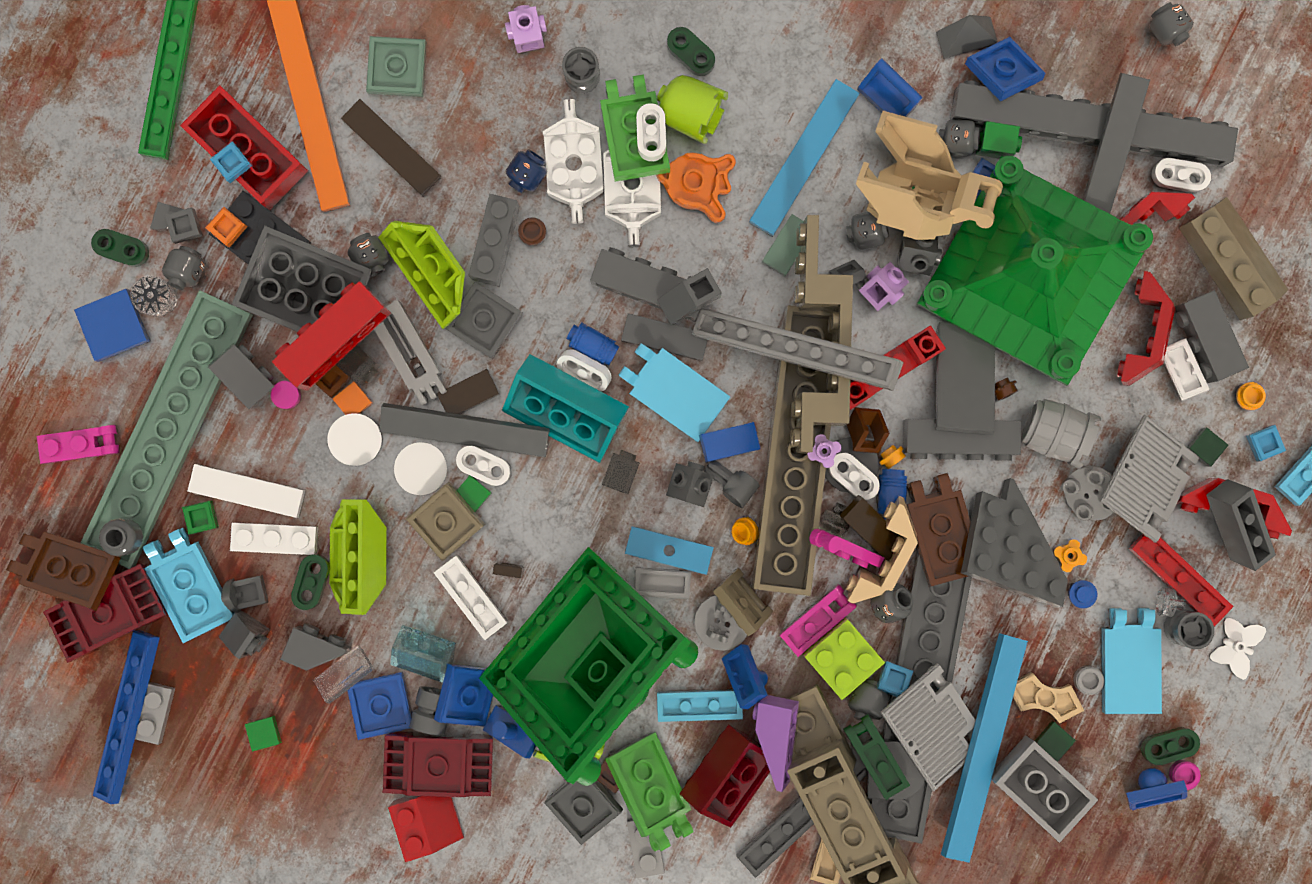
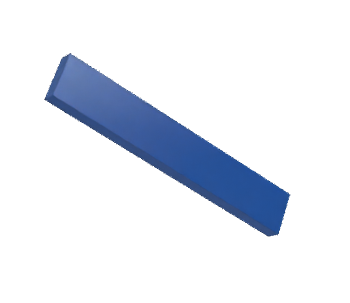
M134 630L93 792L94 797L109 804H119L160 639V637L140 630Z

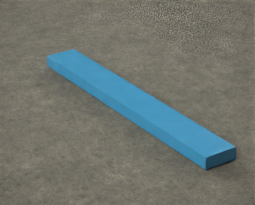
M1001 633L998 635L940 854L945 858L970 863L1028 642L1026 640Z

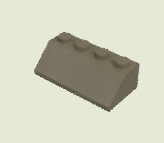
M1227 197L1179 227L1239 320L1254 317L1277 302L1288 291L1277 271Z

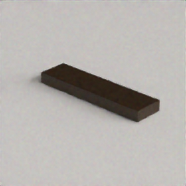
M361 99L341 117L344 123L421 196L441 178V175Z

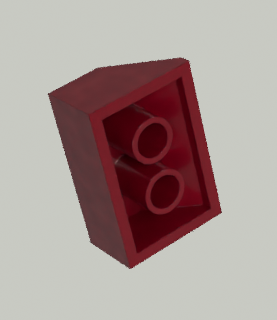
M728 724L709 753L705 755L692 777L687 780L680 795L700 814L731 828L770 773L761 745L744 732Z

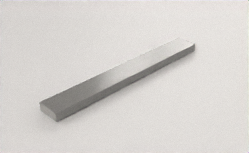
M704 308L700 309L692 331V335L891 391H894L904 363L899 359Z

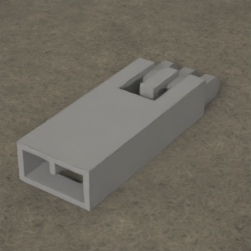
M396 300L386 306L391 314L374 330L408 389L414 391L420 403L425 405L428 402L423 392L427 391L430 398L434 400L437 398V395L432 387L436 385L441 394L446 393L447 390L439 377L442 374L402 303ZM418 357L421 364L417 363L413 366L419 375L415 378L407 362Z

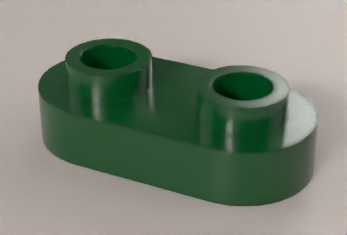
M677 27L670 31L667 37L669 52L694 75H708L715 65L713 51L688 28ZM678 37H684L686 39V42L684 44H678L676 42V39ZM702 55L707 60L704 63H699L696 58Z
M110 229L98 230L91 239V246L96 254L131 267L142 266L149 258L148 246L143 241ZM108 238V245L102 247L103 239ZM134 247L135 253L129 256V248Z
M319 554L309 555L300 563L291 599L293 604L301 610L315 608L322 599L330 572V564L324 556ZM314 563L320 565L319 573H314L312 571V565ZM306 590L311 591V600H306L304 598V592Z
M1178 727L1147 737L1141 745V753L1148 762L1154 765H1164L1195 755L1200 748V739L1193 730L1186 727ZM1184 736L1186 739L1185 744L1180 746L1178 741ZM1157 744L1159 746V750L1157 753L1153 754L1151 749L1154 745Z

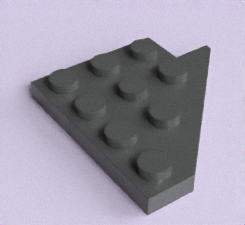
M1012 478L1004 480L1001 498L983 491L976 493L961 574L1056 608L1063 607L1068 579L1015 480Z

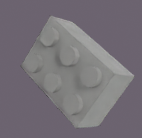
M1026 735L994 769L991 779L1059 843L1098 801L1095 796L1044 749Z

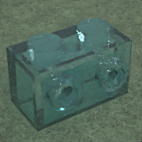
M402 625L391 649L390 665L443 683L447 665L452 664L454 661L456 643Z

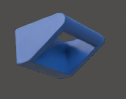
M882 58L875 64L857 88L881 113L886 111L905 117L917 107L923 98Z

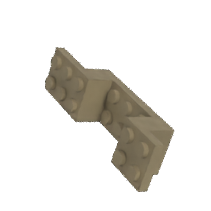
M807 215L804 222L800 223L799 228L796 230V246H801V252H799L795 260V274H800V282L795 286L794 303H799V311L832 312V315L828 317V333H833L832 342L851 347L853 275L818 274L819 215ZM827 373L826 389L831 390V393L802 392L797 395V399L792 401L791 418H796V428L791 430L790 446L795 447V453L807 454L813 452V425L843 426L849 424L850 379Z
M818 684L786 698L799 701L793 757L787 772L844 884H920L897 838L894 837L888 840L853 771L857 760Z

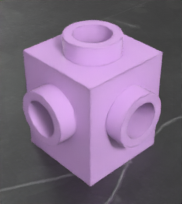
M521 5L514 8V11L508 12L510 22L505 23L508 39H514L517 53L545 48L542 33L547 32L544 16H538L536 6Z
M889 262L882 269L877 265L866 276L869 281L859 291L879 311L887 302H890L891 305L895 304L905 294L902 289L909 281L904 277L903 272Z

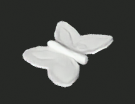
M1226 618L1224 627L1228 638L1223 639L1225 645L1218 647L1212 652L1210 659L1219 664H1229L1235 676L1244 680L1250 671V660L1246 654L1252 655L1254 653V650L1248 648V646H1256L1264 638L1266 628L1260 625H1248L1244 628L1238 621Z

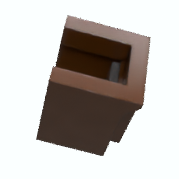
M855 407L849 417V424H846L853 442V451L879 453L890 434L879 409Z

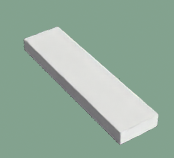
M194 464L188 492L299 518L305 490L198 464Z

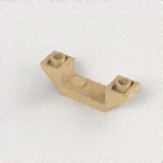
M898 496L895 503L890 502L883 517L886 518V529L903 537L898 536L891 549L894 554L890 561H884L880 568L879 576L863 568H860L857 575H851L845 588L848 590V601L851 603L880 596L886 590L892 591L918 544L917 533L905 499L901 496Z

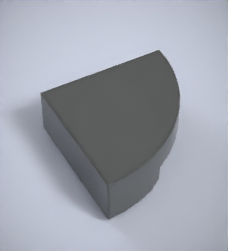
M158 202L150 229L166 231L168 226L164 215L184 209Z

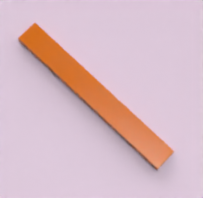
M267 0L321 210L328 212L350 206L297 0Z

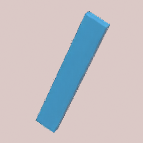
M837 79L834 81L749 223L773 237L859 96V92Z

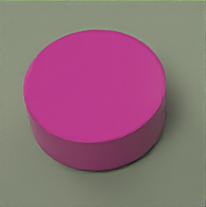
M289 381L278 382L271 390V400L279 408L292 409L300 402V389L296 388Z
M1187 760L1176 761L1169 770L1171 782L1184 780L1187 790L1195 788L1201 778L1199 768Z

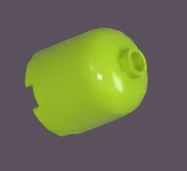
M680 75L672 79L667 86L663 85L661 87L657 101L660 102L659 106L665 113V124L698 142L706 144L708 142V138H706L707 133L712 135L715 133L725 110L720 108L722 99L725 101L728 99V92L693 77Z

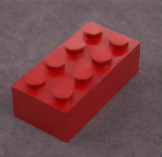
M220 85L180 125L212 157L229 143L234 142L252 164V167L236 180L268 210H271L309 171Z
M360 281L356 285L352 282L346 286L340 293L342 297L335 304L331 302L321 309L318 313L321 316L313 324L310 322L305 324L297 332L299 337L291 344L285 343L275 352L277 357L272 363L296 388L308 391L391 314L373 292Z

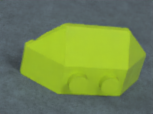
M401 221L391 222L378 238L441 328H446L460 314L465 271L432 225Z
M342 499L340 508L336 512L330 526L329 584L335 599L340 605L339 610L341 614L366 615L386 585L387 527L366 499Z

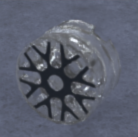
M145 276L137 280L132 287L131 300L135 308L149 316L162 317L176 306V290L168 285V281L160 277Z

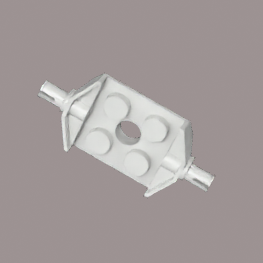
M566 99L563 101L565 117L543 131L547 168V194L569 205L571 208L572 224H577L576 213H578V222L580 224L584 223L582 212L584 204L604 192L599 127L585 122L576 116L574 99H570L571 110H569V102ZM571 157H577L582 161L581 167L576 171H571L566 167V162Z
M609 150L603 153L605 217L627 228L628 246H633V235L635 236V246H640V227L661 216L660 181H658L656 175L640 177V185L634 190L626 188L624 180L615 182Z

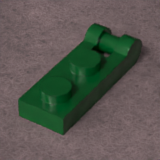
M867 714L860 718L861 722L854 726L848 725L843 730L882 796L887 800L909 787L910 784ZM868 731L871 738L861 743L858 736Z

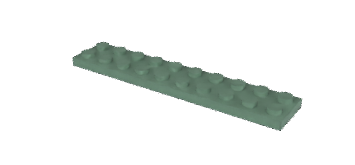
M199 290L83 536L81 544L104 551L99 541L100 530L103 526L115 519L133 520L142 529V544L136 552L130 555L119 556L121 559L118 564L128 569L136 566L143 551V546L147 543L222 381L208 368V365L233 343L238 348L253 314Z

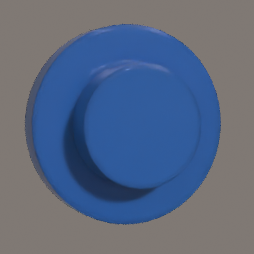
M1079 580L1070 586L1068 596L1074 606L1084 609L1091 607L1096 602L1098 593L1096 587L1091 582Z

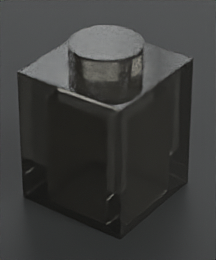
M359 345L354 347L336 364L356 384L362 386L365 382L370 384L379 374L377 369L381 366Z
M623 450L620 451L619 455L613 453L601 485L629 495L640 465L639 462L635 461L636 455Z

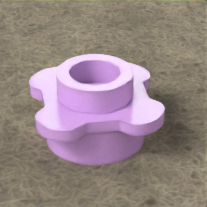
M823 434L817 435L814 439L813 452L807 453L808 458L811 461L816 460L822 463L825 468H830L834 465L833 459L836 453L841 451V445L837 441L832 442L826 439V436ZM823 448L827 450L826 454L822 453Z

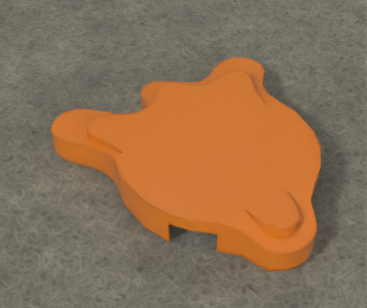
M685 153L669 163L670 173L656 175L658 181L664 185L673 202L686 209L702 211L712 222L719 223L725 218L726 213L718 200V195H727L731 191L727 174L735 166L736 160L731 154H725L719 158H710L699 153Z

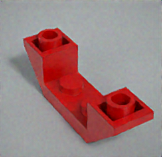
M1150 192L1119 219L1133 225L1138 219L1143 222L1156 211L1165 222L1173 217L1178 220L1191 209L1188 204L1195 197L1191 193Z
M1144 271L1143 279L1137 280L1135 295L1139 296L1140 304L1161 308L1160 310L1155 309L1152 326H1156V332L1154 337H1149L1146 353L1151 354L1150 357L1127 354L1125 361L1121 360L1119 363L1117 377H1122L1121 382L1125 386L1132 385L1164 364L1173 323L1174 303L1151 272Z
M930 325L883 356L899 359L904 362L898 377L899 379L946 348ZM850 379V410L883 388Z
M1207 478L1184 490L1177 502L1181 504L1180 509L1197 514L1198 510H1209L1210 504L1206 495L1225 480L1221 478ZM1253 489L1270 538L1278 539L1279 535L1291 536L1292 530L1275 497L1272 494Z

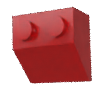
M405 796L394 800L388 807L405 862L431 855L464 838L452 797Z

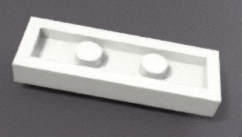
M232 523L230 551L301 555L317 554L318 527Z
M458 555L434 572L435 576L484 640L508 623Z

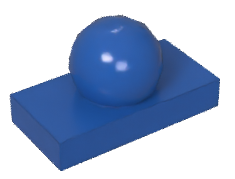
M1148 768L1142 771L1138 778V785L1141 790L1126 793L1130 810H1136L1186 799L1187 788L1184 780L1168 784L1163 772L1156 768Z

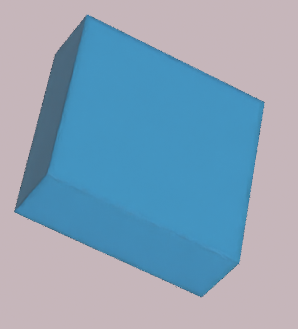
M234 142L229 143L210 158L229 183L252 167V164Z
M1271 425L1246 435L1257 462L1286 451L1276 425Z
M886 661L881 671L877 689L898 697L909 687L913 671Z

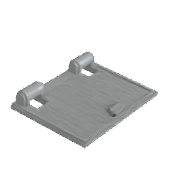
M1143 415L1100 502L1153 542H1157L1161 536V533L1157 530L1161 522H1168L1190 478L1186 471L1189 465L1197 464L1199 456L1148 416Z
M938 663L929 667L924 675L881 711L886 722L932 791L940 787L964 765L969 744L964 736L967 734L971 740L976 722L952 683L946 681L942 676L944 671ZM931 682H933L938 689L936 693L930 686Z

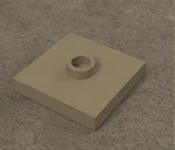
M450 482L446 483L406 518L442 561L486 525Z

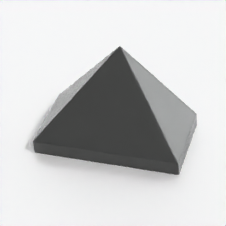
M968 15L936 32L943 59L987 48L998 43L992 20L989 16Z

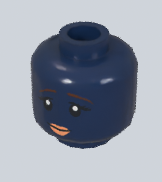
M529 149L526 152H517L506 168V175L510 179L508 184L520 193L524 189L531 192L535 191L547 174V168L544 165L546 161Z

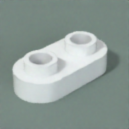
M645 104L638 110L636 117L638 153L644 160L657 161L666 152L665 113L656 104ZM648 119H654L656 121L654 124L646 123ZM650 145H654L657 147V149L654 151H649L647 147Z
M1166 158L1153 167L1152 179L1156 185L1162 188L1196 193L1209 185L1211 173L1208 167L1202 163ZM1163 170L1169 173L1168 179L1162 176ZM1190 175L1196 177V183L1190 181Z
M569 349L564 351L557 360L558 369L601 392L611 382V373L606 366L576 350Z
M466 446L457 454L456 463L458 468L462 472L485 483L500 486L505 484L510 478L511 469L505 460L478 447ZM469 455L476 457V463L472 466L467 463ZM496 466L502 470V474L499 477H494L492 474V469Z
M836 454L833 459L834 465L828 468L830 475L855 497L860 495L865 500L875 497L880 487L878 478L851 454ZM840 462L847 464V470L844 473L840 472L837 468ZM862 480L868 482L869 486L866 491H862L859 488V483Z

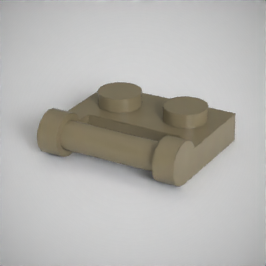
M738 567L713 592L718 597L719 602L733 616L737 625L744 630L747 636H750L761 627L774 611L769 605L765 606L743 578L744 573Z

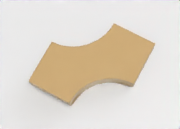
M1031 672L1017 680L1013 700L1020 711L1042 709L1050 713L1059 724L1084 711L1072 686L1069 684L1062 687H1049L1042 684Z

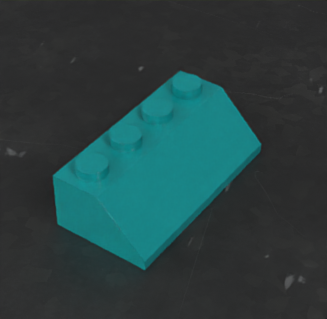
M529 354L515 375L502 411L527 425L550 428V437L600 463L616 435L629 406Z

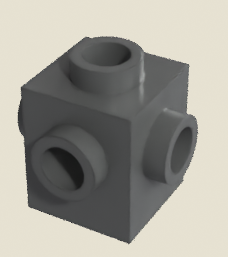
M903 236L898 251L897 268L917 275L931 276L934 265H939L942 256V249H938V237L928 240H916Z
M689 461L687 466L676 463L666 496L704 507L714 475L704 472L705 466Z

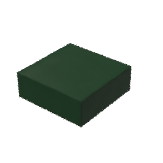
M1204 427L1187 448L1199 456V460L1207 467H1212L1228 447V444L1209 428Z
M1051 721L1035 740L1057 762L1076 741L1054 721Z

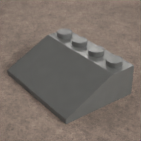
M264 226L231 305L298 332L305 324L309 322L313 324L321 316L318 313L323 307L331 302L335 304L342 297L340 295L341 291L353 282L356 285L360 281L367 287L372 270Z

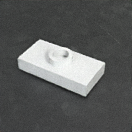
M1185 338L1168 345L1164 365L1181 402L1209 391L1210 389L1187 339Z

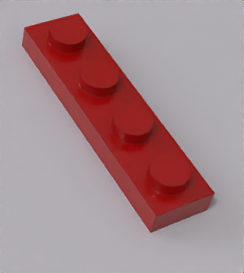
M1142 533L1128 548L1195 612L1206 615L1212 621L1214 627L1234 607L1161 537L1157 542H1153Z

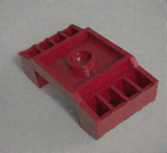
M139 564L112 576L97 611L65 600L43 611L67 663L99 650V647L168 615L144 569V564Z
M392 732L385 735L382 793L436 797L491 796L493 737L491 735L471 734L469 738L413 736V732Z

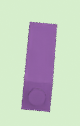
M768 695L755 704L753 719L756 720L755 730L777 791L783 792L790 782L787 770L793 757L799 701Z

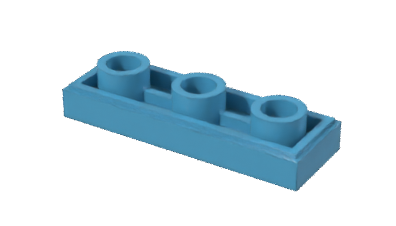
M632 526L625 554L707 575L714 547ZM672 545L675 549L674 553L666 555L664 553L665 546Z

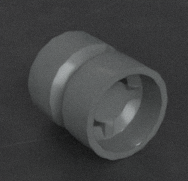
M575 47L565 54L562 61V69L567 86L576 93L584 94L595 89L600 81L599 62L595 53L586 47Z
M1177 609L1166 617L1164 632L1166 637L1174 644L1190 649H1202L1212 642L1214 625L1202 613Z
M428 686L419 687L415 701L418 709L413 710L410 728L426 734L445 735L448 723H439L434 720L441 689Z

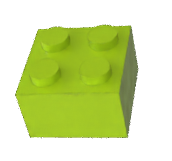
M847 618L842 619L802 653L841 700L846 698L885 664L882 658Z

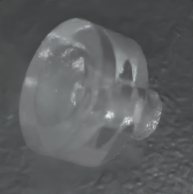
M1163 587L1159 589L1156 598V612L1159 616L1172 617L1176 609L1184 610L1185 599L1177 598L1175 589Z

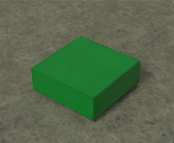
M470 475L456 490L475 513L492 494L491 491Z
M213 501L182 507L188 535L219 528Z
M275 715L245 724L252 752L282 743Z

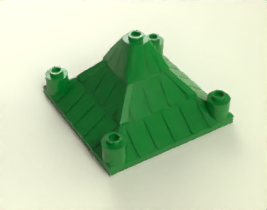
M1001 156L990 175L991 178L1000 180L1003 184L1002 192L997 197L993 211L995 215L993 225L989 228H981L976 224V221L967 220L963 222L930 282L925 287L917 305L1068 386L1073 376L1080 370L1085 354L1142 255L1151 246L1154 236L1147 225L1141 223L1130 225L1030 173L1023 168L1022 162L1017 157ZM983 190L976 199L974 206L982 208L986 196Z
M587 547L479 679L567 782L571 784L577 782L583 786H589L597 781L601 773V763L599 759L594 757L596 752L601 749L611 737L613 731L620 726L625 718L644 703L649 689L671 663L679 668H687L695 662L698 657V646L694 641L682 634L617 573L615 567L602 559L594 550Z

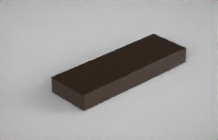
M857 495L839 516L872 549L884 557V560L890 561L894 554L891 551L896 538L902 536L886 529V520L863 497Z

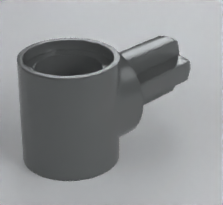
M716 460L710 461L704 471L714 475L713 479L724 487L722 490L723 495L740 508L746 505L760 487L759 483L746 472L740 470L739 472L732 473Z

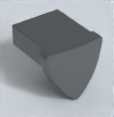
M263 575L235 581L234 578L227 580L221 594V600L231 612L237 613L242 611V608L268 603Z

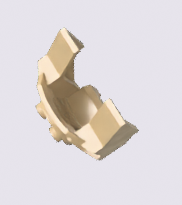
M882 111L876 133L897 162L880 171L878 179L870 170L869 163L863 162L856 182L858 188L869 201L867 211L877 218L876 223L903 230V236L916 240L935 239L936 236L949 235L952 224L967 220L976 221V224L981 228L991 227L995 218L993 213L995 203L1003 189L1002 182L972 172L961 175L954 167L947 145L936 131L938 125ZM978 190H983L986 194L982 208L974 206Z

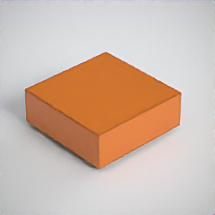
M223 207L205 228L230 248L248 226L227 208Z
M355 381L333 398L345 415L361 414L373 404L371 399Z

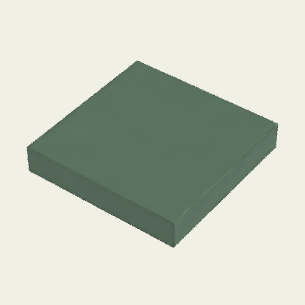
M370 36L366 92L368 94L423 97L426 40Z

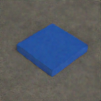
M1011 37L967 57L965 65L999 101L1042 81L1046 74Z
M123 289L74 309L93 359L96 362L150 341L129 289Z
M448 664L434 720L439 723L484 727L487 722L493 694L479 677L487 668Z
M403 671L346 684L358 740L410 729L412 711Z

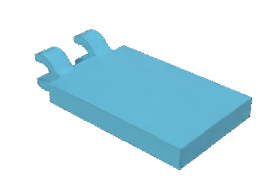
M640 343L635 353L646 360V364L638 375L624 366L618 376L634 386L629 394L699 442V435L707 431L730 396L665 349L661 348L656 354Z
M183 527L168 534L175 549L164 554L159 540L143 546V549L151 562V565L144 569L181 641L185 643L229 621L234 613L221 600L222 587L199 542L190 545L188 534Z
M1110 608V628H1101L1102 674L1104 676L1102 712L1104 714H1162L1161 629L1153 628L1155 610L1138 608V625H1125L1127 622V610Z

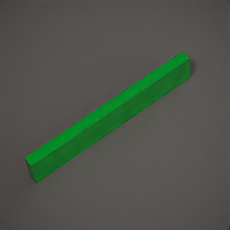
M199 0L166 1L138 154L142 156L169 160Z

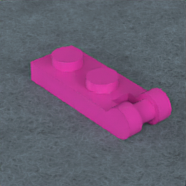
M116 425L37 436L40 464L120 453L119 445L115 443ZM103 436L104 446L99 447L98 437Z
M814 529L810 534V543L812 545L823 547L826 551L846 560L853 556L851 562L866 569L869 564L880 568L884 560L882 556L821 529Z
M839 584L830 589L826 595L779 634L797 657L857 607L856 603L848 601V598L843 594L844 589ZM834 600L840 606L835 613L828 606Z

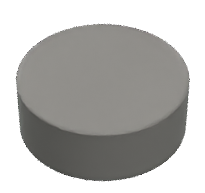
M1082 666L1075 672L1073 682L1080 692L1094 695L1103 688L1104 676L1095 667Z

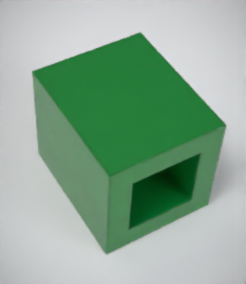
M986 121L980 128V144L976 155L1000 159L1001 156H1014L1016 153H1019L1022 145V136H1019L1020 126Z

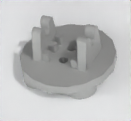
M1091 465L1081 467L1071 473L1063 484L1067 504L1080 520H1103L1114 513V511L1100 502L1112 477L1111 473L1101 467Z
M716 595L708 597L700 604L695 614L694 625L696 634L703 644L715 650L725 651L737 647L744 641L747 634L737 625L733 616L719 602ZM719 618L720 621L715 623L714 619ZM726 622H730L729 627L725 626Z

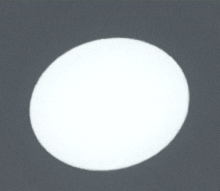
M356 413L338 418L330 427L327 438L332 455L340 462L351 466H359L370 462L378 454L382 443L381 432L377 424L369 417Z
M418 442L406 446L398 454L394 464V474L398 484L405 491L414 495H427L436 491L444 482L447 474V464L445 457L438 448L428 443Z

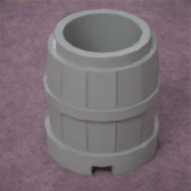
M1047 399L1037 400L1026 421L1021 441L1025 443L1026 447L1043 454L1045 457L1066 461L1068 465L1080 469L1084 465V463L1079 462L1082 455L1088 457L1094 446L1100 426L1094 424L1097 421H1101V417L1090 412L1085 414L1065 403L1061 404Z

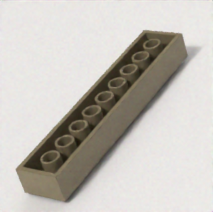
M788 305L784 313L783 329L832 342L833 333H828V317L832 315V312L799 311V306ZM779 360L758 528L759 535L751 587L757 590L811 596L817 546L810 543V534L814 529H819L826 468L816 460L811 461L806 453H795V447L790 446L791 430L796 428V418H791V403L802 392L831 393V390L826 389V372ZM813 425V445L817 435L823 434L826 436V439H830L831 426ZM823 448L822 453L826 454L827 450Z

